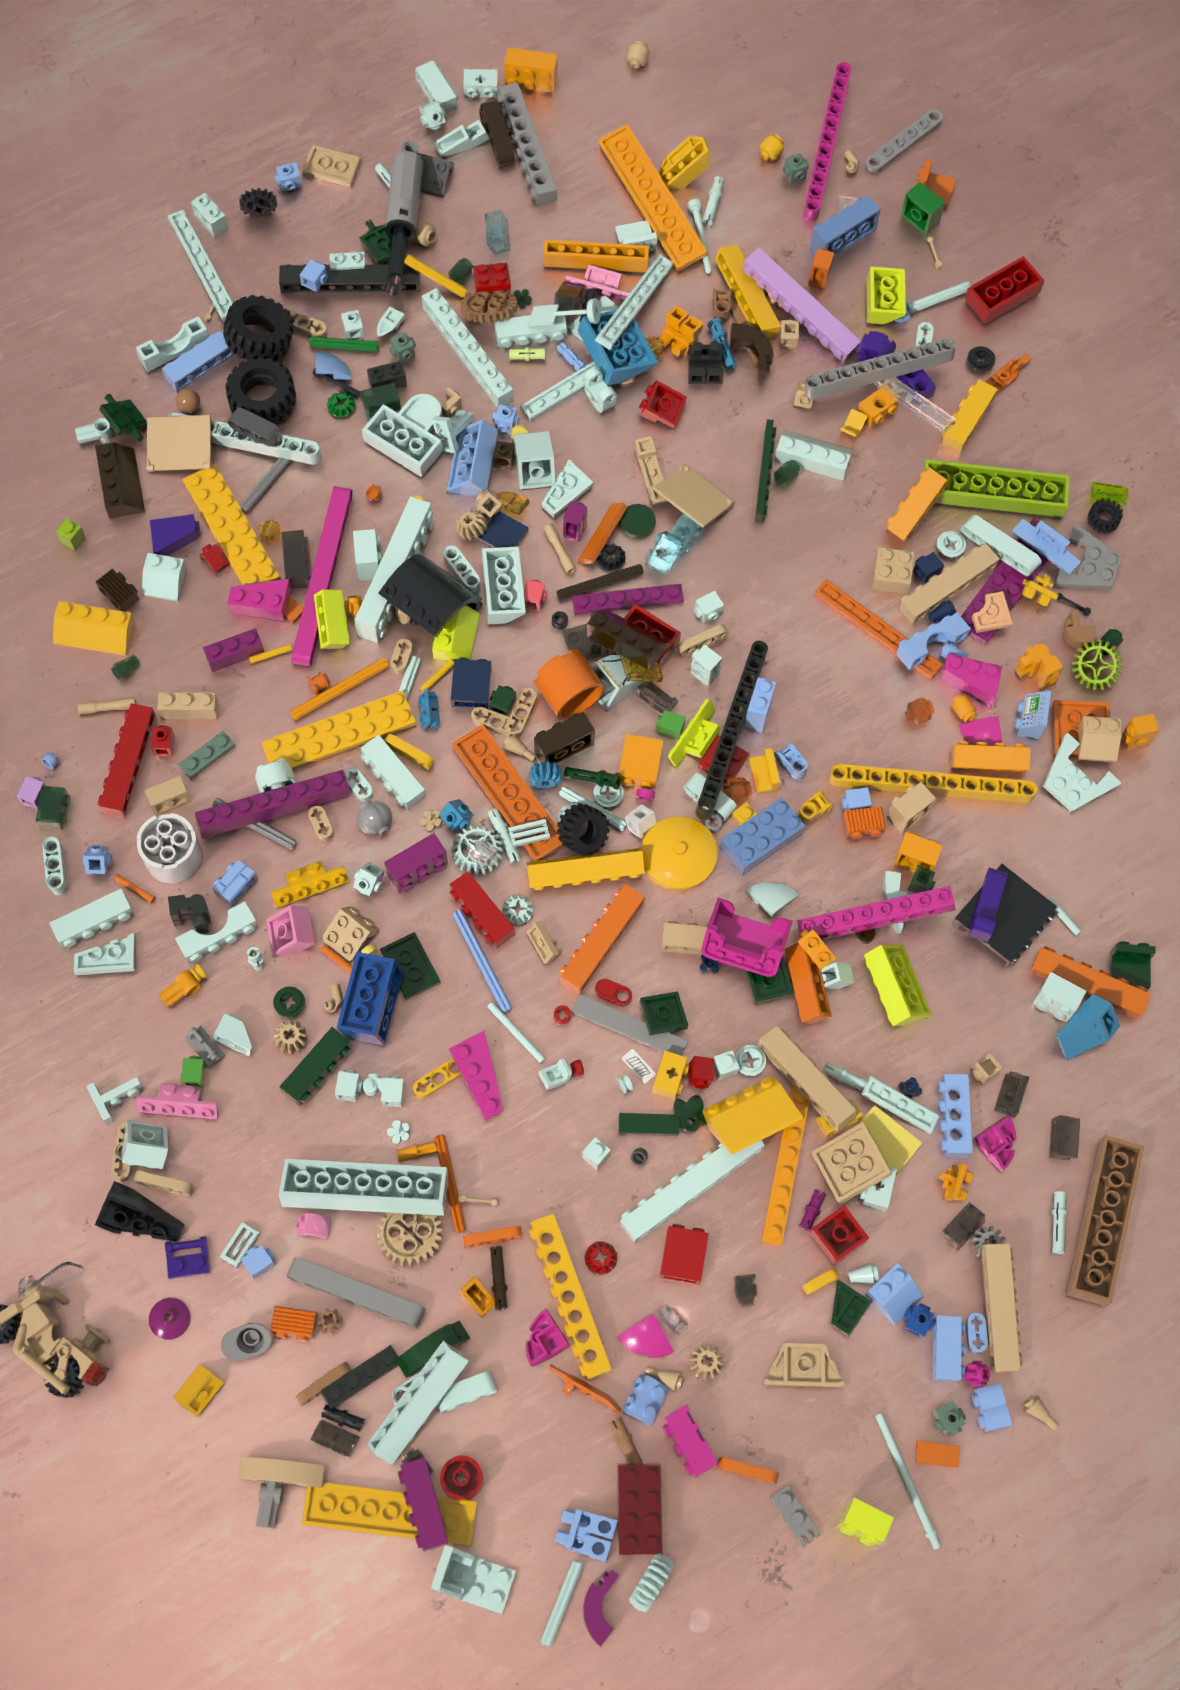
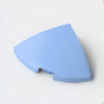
M315 351L316 374H333L334 379H351L350 369L345 362L332 354Z

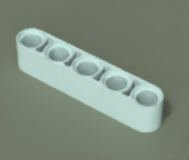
M972 515L960 528L964 536L979 546L986 543L1000 560L1025 576H1029L1041 564V559L1036 553L977 515Z

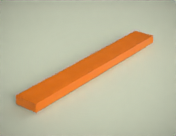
M827 579L814 592V595L895 654L899 648V643L904 639H908ZM927 654L924 663L915 668L932 680L943 664L930 654Z

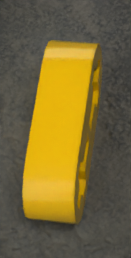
M833 1268L807 1282L802 1288L808 1296L838 1280L840 1275L836 1268Z

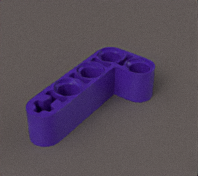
M988 868L970 927L969 937L988 942L996 924L995 917L1008 873Z

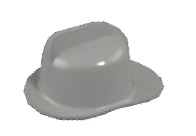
M247 1323L228 1331L223 1336L221 1350L227 1358L235 1361L259 1355L269 1348L271 1334L261 1324Z

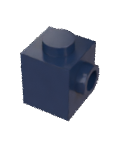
M933 551L927 556L919 557L915 561L914 575L925 584L934 575L942 573L944 564Z

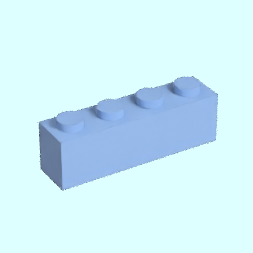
M218 331L215 334H211L203 342L196 344L188 352L181 354L173 362L167 363L162 370L165 379L176 392H179L235 354L225 343L223 333Z

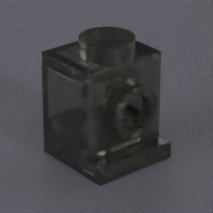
M755 1274L734 1277L736 1304H742V1307L754 1305L757 1287L756 1284H752V1281L756 1278Z

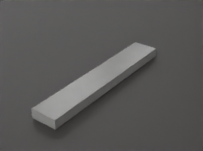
M579 994L572 1010L574 1015L662 1053L668 1051L682 1056L688 1043L687 1040L669 1032L649 1035L646 1022Z

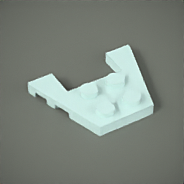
M1067 732L1062 738L1061 745L1056 752V757L1049 769L1043 787L1071 812L1115 788L1121 782L1110 771L1106 772L1097 784L1086 776L1068 759L1080 744Z

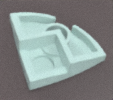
M763 882L745 890L749 897L757 905L760 904L771 917L799 897L795 890L781 883Z

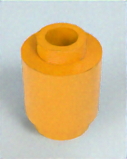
M960 694L952 700L951 707L965 723L977 717V709L967 695L962 696Z

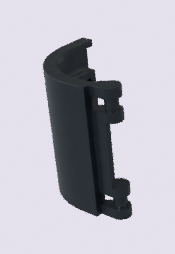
M416 554L403 562L378 592L379 595L435 637L439 636L449 620L465 605L469 604L477 612L483 606V603L480 602L482 600L481 597L422 554Z

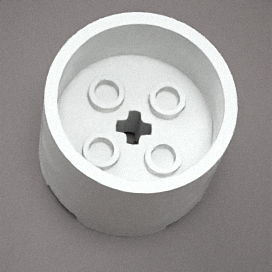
M173 813L157 817L153 816L141 826L137 834L138 852L148 872L158 881L169 884L180 883L192 877L200 867L202 849L192 825L184 817Z

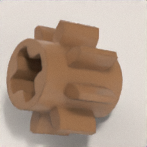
M325 1308L326 1312L324 1314L318 1313L321 1321H318L316 1324L317 1326H324L322 1333L330 1330L334 1334L336 1327L341 1329L338 1321H341L343 1318L342 1316L336 1317L337 1309L329 1312L328 1308ZM332 1317L334 1323H329L327 1325L325 1319H330Z

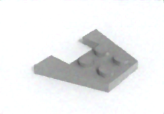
M1075 524L1069 541L1086 547L1077 574H1067L1062 569H1059L1053 587L1110 590L1122 556Z

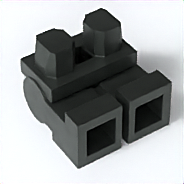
M693 342V345H689L688 384H704L705 376L707 384H722L724 372L721 344L719 342H711L709 345H703L701 342Z
M185 894L168 897L169 911L174 927L182 926V921L190 920L197 933H208V923L212 922L205 898L202 895L194 894L189 898H186Z

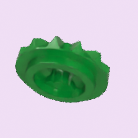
M341 391L336 394L333 393L327 402L328 411L336 417L349 416L356 406L353 396L349 395L348 392L342 393ZM338 400L344 402L345 408L342 405H338Z

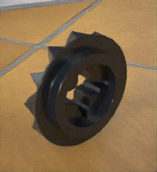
M977 346L969 351L967 361L969 362V367H973L975 371H989L995 364V355L989 348ZM978 357H979L980 359L985 358V359H984V362H982V361H979V362H978V361H977V360H978Z
M614 543L612 545L605 544L597 557L598 564L603 569L609 571L621 568L626 560L625 551L622 550L621 546H617ZM615 553L614 558L608 559V554Z

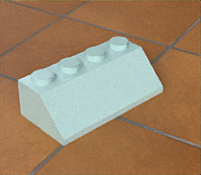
M784 430L774 461L843 481L853 449Z
M519 547L482 548L481 562L487 624H506L526 613Z

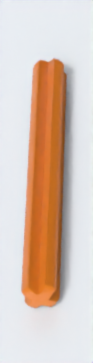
M444 1134L435 1136V1143L441 1167H447L448 1171L447 1197L455 1232L461 1233L466 1231L461 1204L457 1200L459 1195Z

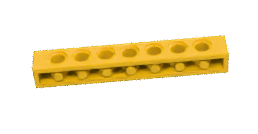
M554 1213L531 1221V1228L528 1230L532 1241L535 1239L537 1241L538 1247L535 1249L539 1260H544L543 1272L546 1279L550 1278L552 1282L550 1291L553 1298L557 1297L560 1305L557 1306L560 1318L564 1317L567 1325H564L567 1337H572L574 1345H571L574 1356H579L581 1361L578 1367L582 1377L586 1376L589 1381L610 1373L612 1370ZM544 1235H550L553 1241L545 1244L541 1239ZM551 1254H557L560 1260L557 1263H551L548 1258ZM564 1273L567 1276V1280L563 1283L556 1280L557 1274ZM570 1292L575 1298L571 1302H566L563 1299V1295ZM573 1312H579L582 1318L580 1321L574 1322L570 1319V1315ZM582 1331L587 1332L589 1339L584 1342L580 1341L577 1338L578 1333ZM593 1351L596 1354V1359L594 1361H587L584 1357L585 1353Z

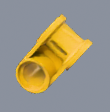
M823 790L817 792L812 798L801 805L798 817L803 824H811L819 817L827 814L835 806L833 802L826 798ZM803 811H809L812 815H806Z

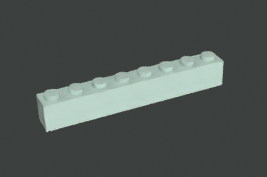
M760 1140L733 1155L720 1143L718 1150L715 1152L711 1150L706 1153L700 1163H692L686 1168L687 1172L682 1176L677 1174L670 1180L671 1184L667 1187H659L654 1192L655 1195L652 1198L648 1199L646 1197L637 1204L639 1207L634 1211L631 1209L626 1211L621 1216L620 1225L635 1244L764 1149V1143Z

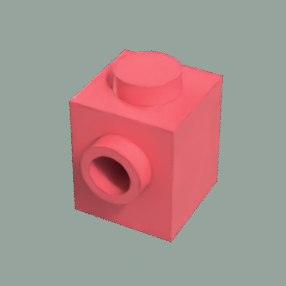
M539 580L526 581L524 588L525 608L540 611L542 601L545 602L548 591L545 590V583Z

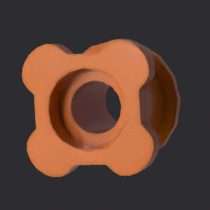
M318 672L319 674L313 678L307 677L308 683L316 696L318 691L329 688L328 684L331 682L326 673Z

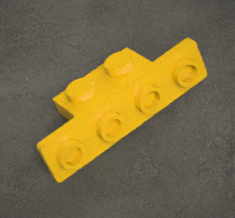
M319 861L286 873L285 877L288 886L271 891V895L276 908L348 883L349 879L344 866L325 872L322 862Z

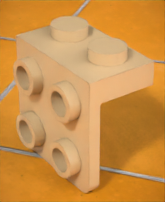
M348 906L340 908L323 934L322 941L345 960L352 961L366 939L375 936L379 928L375 926L371 919L363 917L357 908Z

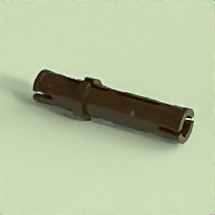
M496 1246V1249L490 1247L493 1286L491 1288L492 1292H494L495 1310L508 1309L506 1297L508 1285H505L502 1246Z

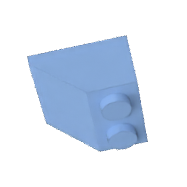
M898 1263L866 1293V1296L894 1325L904 1317L908 1307L911 1308L912 1305H916L924 1297L913 1278Z

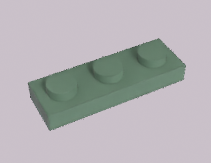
M222 731L181 761L178 766L192 780L236 747L235 743Z

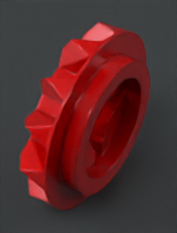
M596 1241L586 1250L585 1263L593 1273H609L616 1266L617 1252L613 1245L605 1241ZM599 1249L603 1255H609L604 1258V1266L600 1260L595 1259L598 1256Z

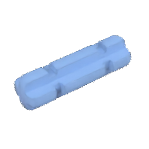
M562 342L558 345V352L577 371L585 367V363L565 343Z

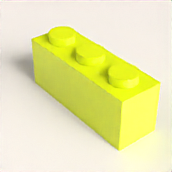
M322 589L314 594L321 649H341L349 645L350 639L344 608L345 599L342 590Z

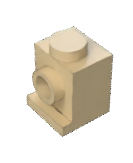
M781 320L779 348L797 349L799 321Z

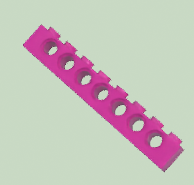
M951 886L797 920L800 938H802L801 933L804 930L811 931L813 929L821 940L955 911L956 908Z

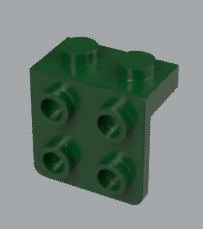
M1126 941L1116 943L1111 949V977L1115 979L1123 978L1129 981L1131 986L1136 987L1138 985L1148 990L1151 987V959L1156 954V947L1149 946L1147 943H1139L1137 945Z

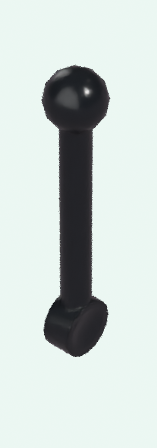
M1058 593V600H1063L1080 609L1086 616L1091 613L1090 608H1084L1063 597L1062 593Z

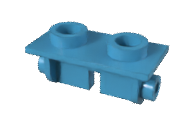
M426 688L418 698V705L421 706L420 723H422V730H425L428 726L436 729L440 724L439 711H432V709H438V696L435 692H428Z

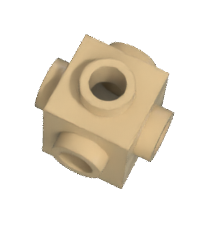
M487 489L481 490L475 497L476 510L483 516L487 514L491 518L492 515L497 514L501 509L500 496L493 489L491 491ZM489 498L490 502L485 504L484 502Z

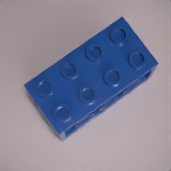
M361 952L356 953L337 1024V1029L347 1039L385 1047L404 970L395 959Z

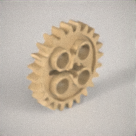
M385 1212L387 1218L380 1217V1221L383 1224L377 1225V1229L381 1231L376 1233L377 1238H380L377 1243L378 1246H382L380 1249L381 1253L387 1252L385 1255L386 1259H390L393 1256V1264L400 1260L402 1267L405 1262H408L409 1266L412 1267L413 1261H416L419 1266L420 1259L428 1262L427 1255L429 1254L434 1257L433 1249L439 1250V1245L436 1242H442V1237L438 1235L443 1234V1230L439 1228L442 1226L441 1221H436L438 1215ZM408 1216L414 1217V1220L410 1223L404 1221ZM396 1222H400L404 1228L396 1224ZM405 1229H406L409 1233H411V1232L413 1231L414 1237H415L418 1241L422 1242L423 1245H419V1244L417 1243V1241L413 1238V1236H411L410 1234H408V1235L406 1236ZM423 1229L429 1230L426 1236L419 1235V1232ZM393 1231L400 1232L398 1237L393 1238L390 1236ZM408 1244L415 1245V1248L413 1250H405V1247Z

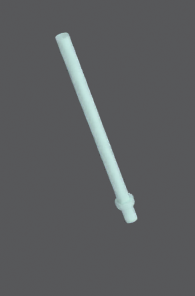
M883 1413L875 1416L924 1526L925 1536L929 1538L934 1550L942 1546L936 1535L938 1534L937 1529L934 1530L886 1419Z

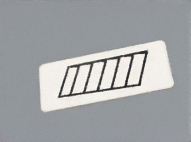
M631 1049L622 1057L626 1065L644 1084L656 1075L654 1070L634 1049Z

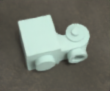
M378 1074L368 1075V1078L363 1082V1090L366 1095L374 1096L380 1091L382 1093V1106L402 1107L404 1094L403 1079L395 1075H390L388 1078H380Z

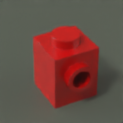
M166 725L152 727L151 750L153 754L173 755L174 732L172 727Z
M694 1056L689 1063L688 1086H695L697 1089L708 1088L714 1080L713 1058Z

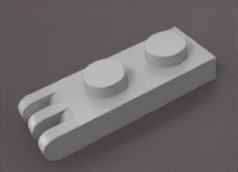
M788 1485L770 1497V1500L802 1547L806 1546L802 1538L803 1536L806 1537L809 1543L813 1541L809 1534L810 1531L813 1532L816 1538L820 1536V1533Z

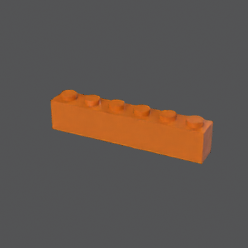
M626 884L622 889L619 888L614 895L615 900L612 904L608 903L603 910V917L601 919L598 918L594 922L591 934L587 933L581 942L583 944L581 948L573 952L570 957L572 959L569 965L565 964L559 973L561 975L560 982L578 994H581L644 904L645 896Z
M1047 946L1039 948L1030 968L1031 972L1045 978L1052 972L1086 990L1085 995L1089 997L1094 994L1112 1003L1114 1008L1138 1018L1143 1016L1152 995L1147 992L1146 988L1138 985L1136 987L1131 986L1129 981L1123 978L1115 979L1110 977L1111 974L1104 970L1096 971L1088 963L1081 962L1080 964L1073 961L1074 958L1069 955L1063 954L1061 956L1055 953L1056 950Z

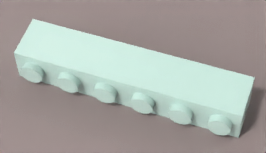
M445 1341L440 1344L367 1443L374 1455L391 1465L401 1456L404 1448L413 1440L415 1433L427 1421L429 1414L439 1405L446 1391L452 1387L455 1379L464 1371L469 1361L462 1352Z

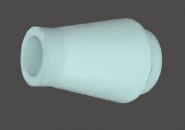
M870 1263L854 1270H849L850 1283L875 1284L874 1281H879L877 1264L871 1265Z

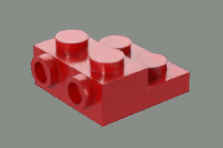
M656 380L652 385L649 384L645 390L647 397L640 403V415L654 423L658 420L674 428L687 396Z

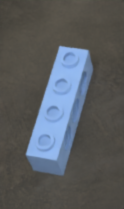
M944 1074L938 1083L939 1092H942L939 1109L940 1112H943V1119L940 1120V1130L944 1131V1139L941 1140V1150L945 1151V1157H970L972 1154L969 1076L968 1074ZM949 1093H956L958 1100L950 1098ZM950 1112L958 1113L959 1119H953L950 1116ZM951 1132H958L960 1139H954Z

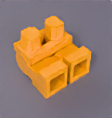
M676 305L666 314L665 320H667V324L663 328L659 344L663 347L671 345L673 354L678 357L681 354L686 356L689 353V345H693V342H698V337L701 334L704 323L692 315L689 316L688 312Z
M1036 644L1033 649L1031 646L1026 648L1024 656L1018 659L1019 665L1015 667V671L1020 678L1029 675L1030 678L1036 676L1039 680L1037 686L1041 691L1056 684L1063 669L1055 655L1051 656L1048 647L1044 644Z

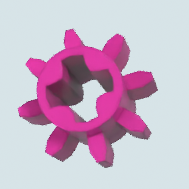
M972 1361V1364H968L965 1367L964 1378L968 1384H972V1387H982V1384H987L990 1379V1370L985 1364H982V1361Z

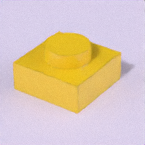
M746 802L732 813V817L742 825L757 813Z

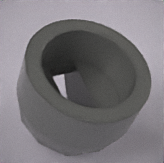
M637 1148L631 1154L632 1162L638 1166L644 1165L648 1159V1152L644 1148Z

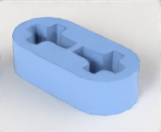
M972 1313L966 1319L967 1345L971 1352L979 1354L986 1350L988 1345L986 1320L982 1314ZM974 1317H976L977 1321L981 1322L977 1327L978 1331H975V1325L971 1324ZM976 1335H978V1341L983 1343L979 1349H977L976 1345L972 1344L976 1340Z

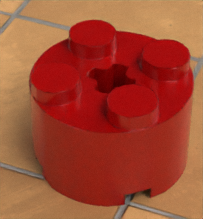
M459 1455L451 1458L443 1465L440 1472V1483L448 1497L458 1501L471 1500L482 1488L483 1473L481 1467L473 1458ZM462 1473H465V1478H467V1481H463L462 1484H459V1481L456 1477L461 1476Z

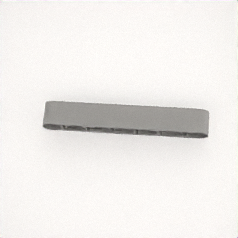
M294 1257L286 1276L293 1281L413 1328H418L425 1311L424 1307L301 1258Z

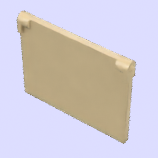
M210 415L147 418L148 472L212 468Z
M686 464L682 465L653 489L702 528L730 509L735 503Z

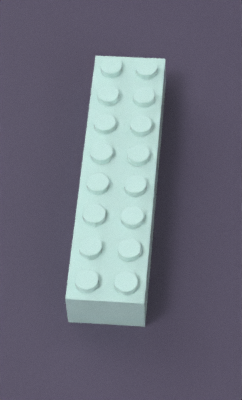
M410 496L354 621L358 637L378 643L380 638L384 637L386 624L391 622L393 617L394 605L379 595L378 592L403 562L421 553L420 548L427 541V532L432 530L434 525L431 503Z
M285 1159L279 1198L282 1207L444 1216L449 1178L447 1167Z

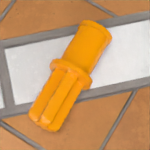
M435 1141L419 1145L414 1143V1146L396 1149L398 1161L401 1162L413 1158L419 1159L421 1156L436 1153Z

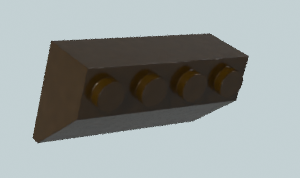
M114 442L95 445L104 503L109 519L145 512L134 448Z
M609 610L597 611L587 623L588 638L649 671L670 646V643Z

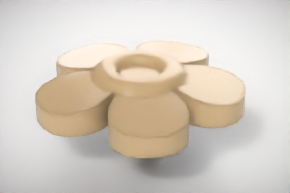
M426 810L424 812L425 818L420 820V824L426 826L428 831L434 830V825L439 827L442 823L439 818L440 812L435 810L431 813L430 810Z

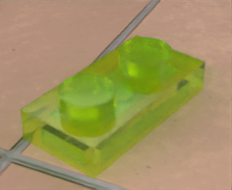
M1092 482L1090 499L1100 501L1104 498L1106 501L1109 498L1110 502L1115 500L1117 504H1127L1128 487Z

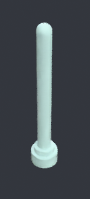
M692 199L688 202V208L694 215L698 237L708 252L700 215L702 203L700 199ZM708 253L703 258L705 272L711 274L712 267Z

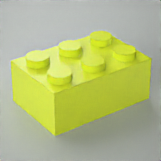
M853 1498L846 1502L836 1526L841 1528L839 1532L848 1537L855 1535L860 1538V1543L871 1547L884 1542L894 1517Z

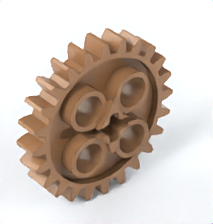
M475 290V294L469 293V296H464L460 303L461 313L464 315V318H468V321L474 320V323L480 321L481 324L484 322L490 324L491 321L497 323V320L503 322L504 318L510 319L509 316H514V312H517L518 309L514 294H510L509 291L504 292V290L481 291L478 293Z

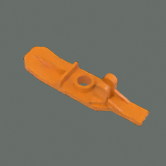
M1025 353L1016 361L1011 359L1008 364H1005L985 382L998 389L997 395L1019 376L1020 369L1030 362L1032 358Z
M552 1364L549 1366L548 1369L557 1373L566 1383L563 1389L564 1394L569 1395L574 1387L577 1386L581 1393L593 1395L592 1401L596 1400L610 1407L617 1414L622 1411L618 1403L608 1394Z

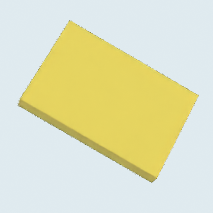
M875 1105L860 1122H864L888 1167L897 1169L896 1174L901 1171L922 1144V1142Z

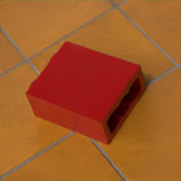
M680 1224L668 1226L659 1278L700 1285L709 1233H705V1230L701 1228L684 1229L685 1226Z

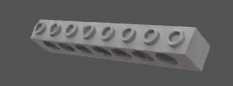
M518 82L498 87L499 94L496 95L499 105L502 106L503 118L507 120L508 132L511 131L512 144L516 145L517 158L521 159L522 172L526 173V183L531 187L530 194L532 199L536 200L537 205L557 201V189Z

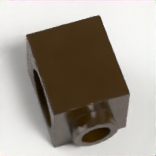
M496 442L493 455L495 468L512 470L515 456L514 443Z

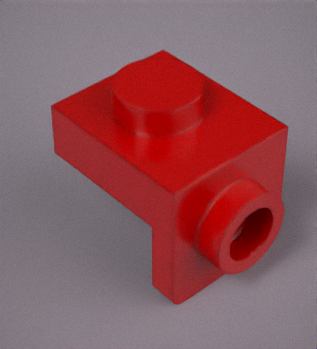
M209 543L201 549L203 553L199 556L204 558L214 573L229 563L228 558L217 544L211 545Z

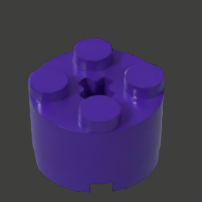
M870 331L869 334L866 335L865 333L856 351V357L861 362L894 353L896 343L893 340L890 342L888 340L889 336L881 332Z

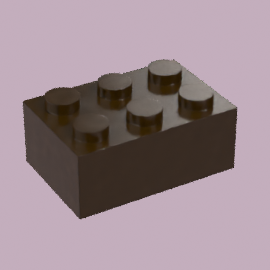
M584 712L580 714L575 713L568 720L554 724L551 729L538 732L534 737V753L537 755L540 763L554 762L558 764L593 746L595 729Z

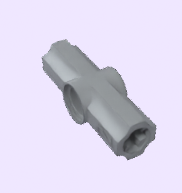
M264 1481L261 1484L256 1526L275 1528L278 1507L281 1505L283 1497V1483Z

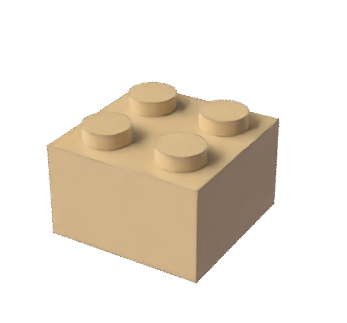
M878 547L871 589L908 594L911 585L914 552Z
M922 782L916 786L914 784L911 785L902 797L899 795L891 802L892 806L888 809L887 819L901 834L928 815L935 803L936 798Z

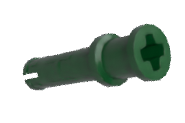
M568 766L564 770V778L596 783L599 787L609 786L618 790L622 782V775L618 772L615 774L607 773L605 770L595 772Z

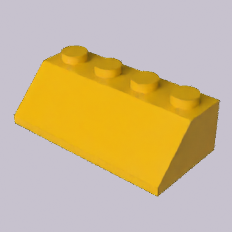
M58 601L54 615L53 643L126 655L135 621L130 612Z

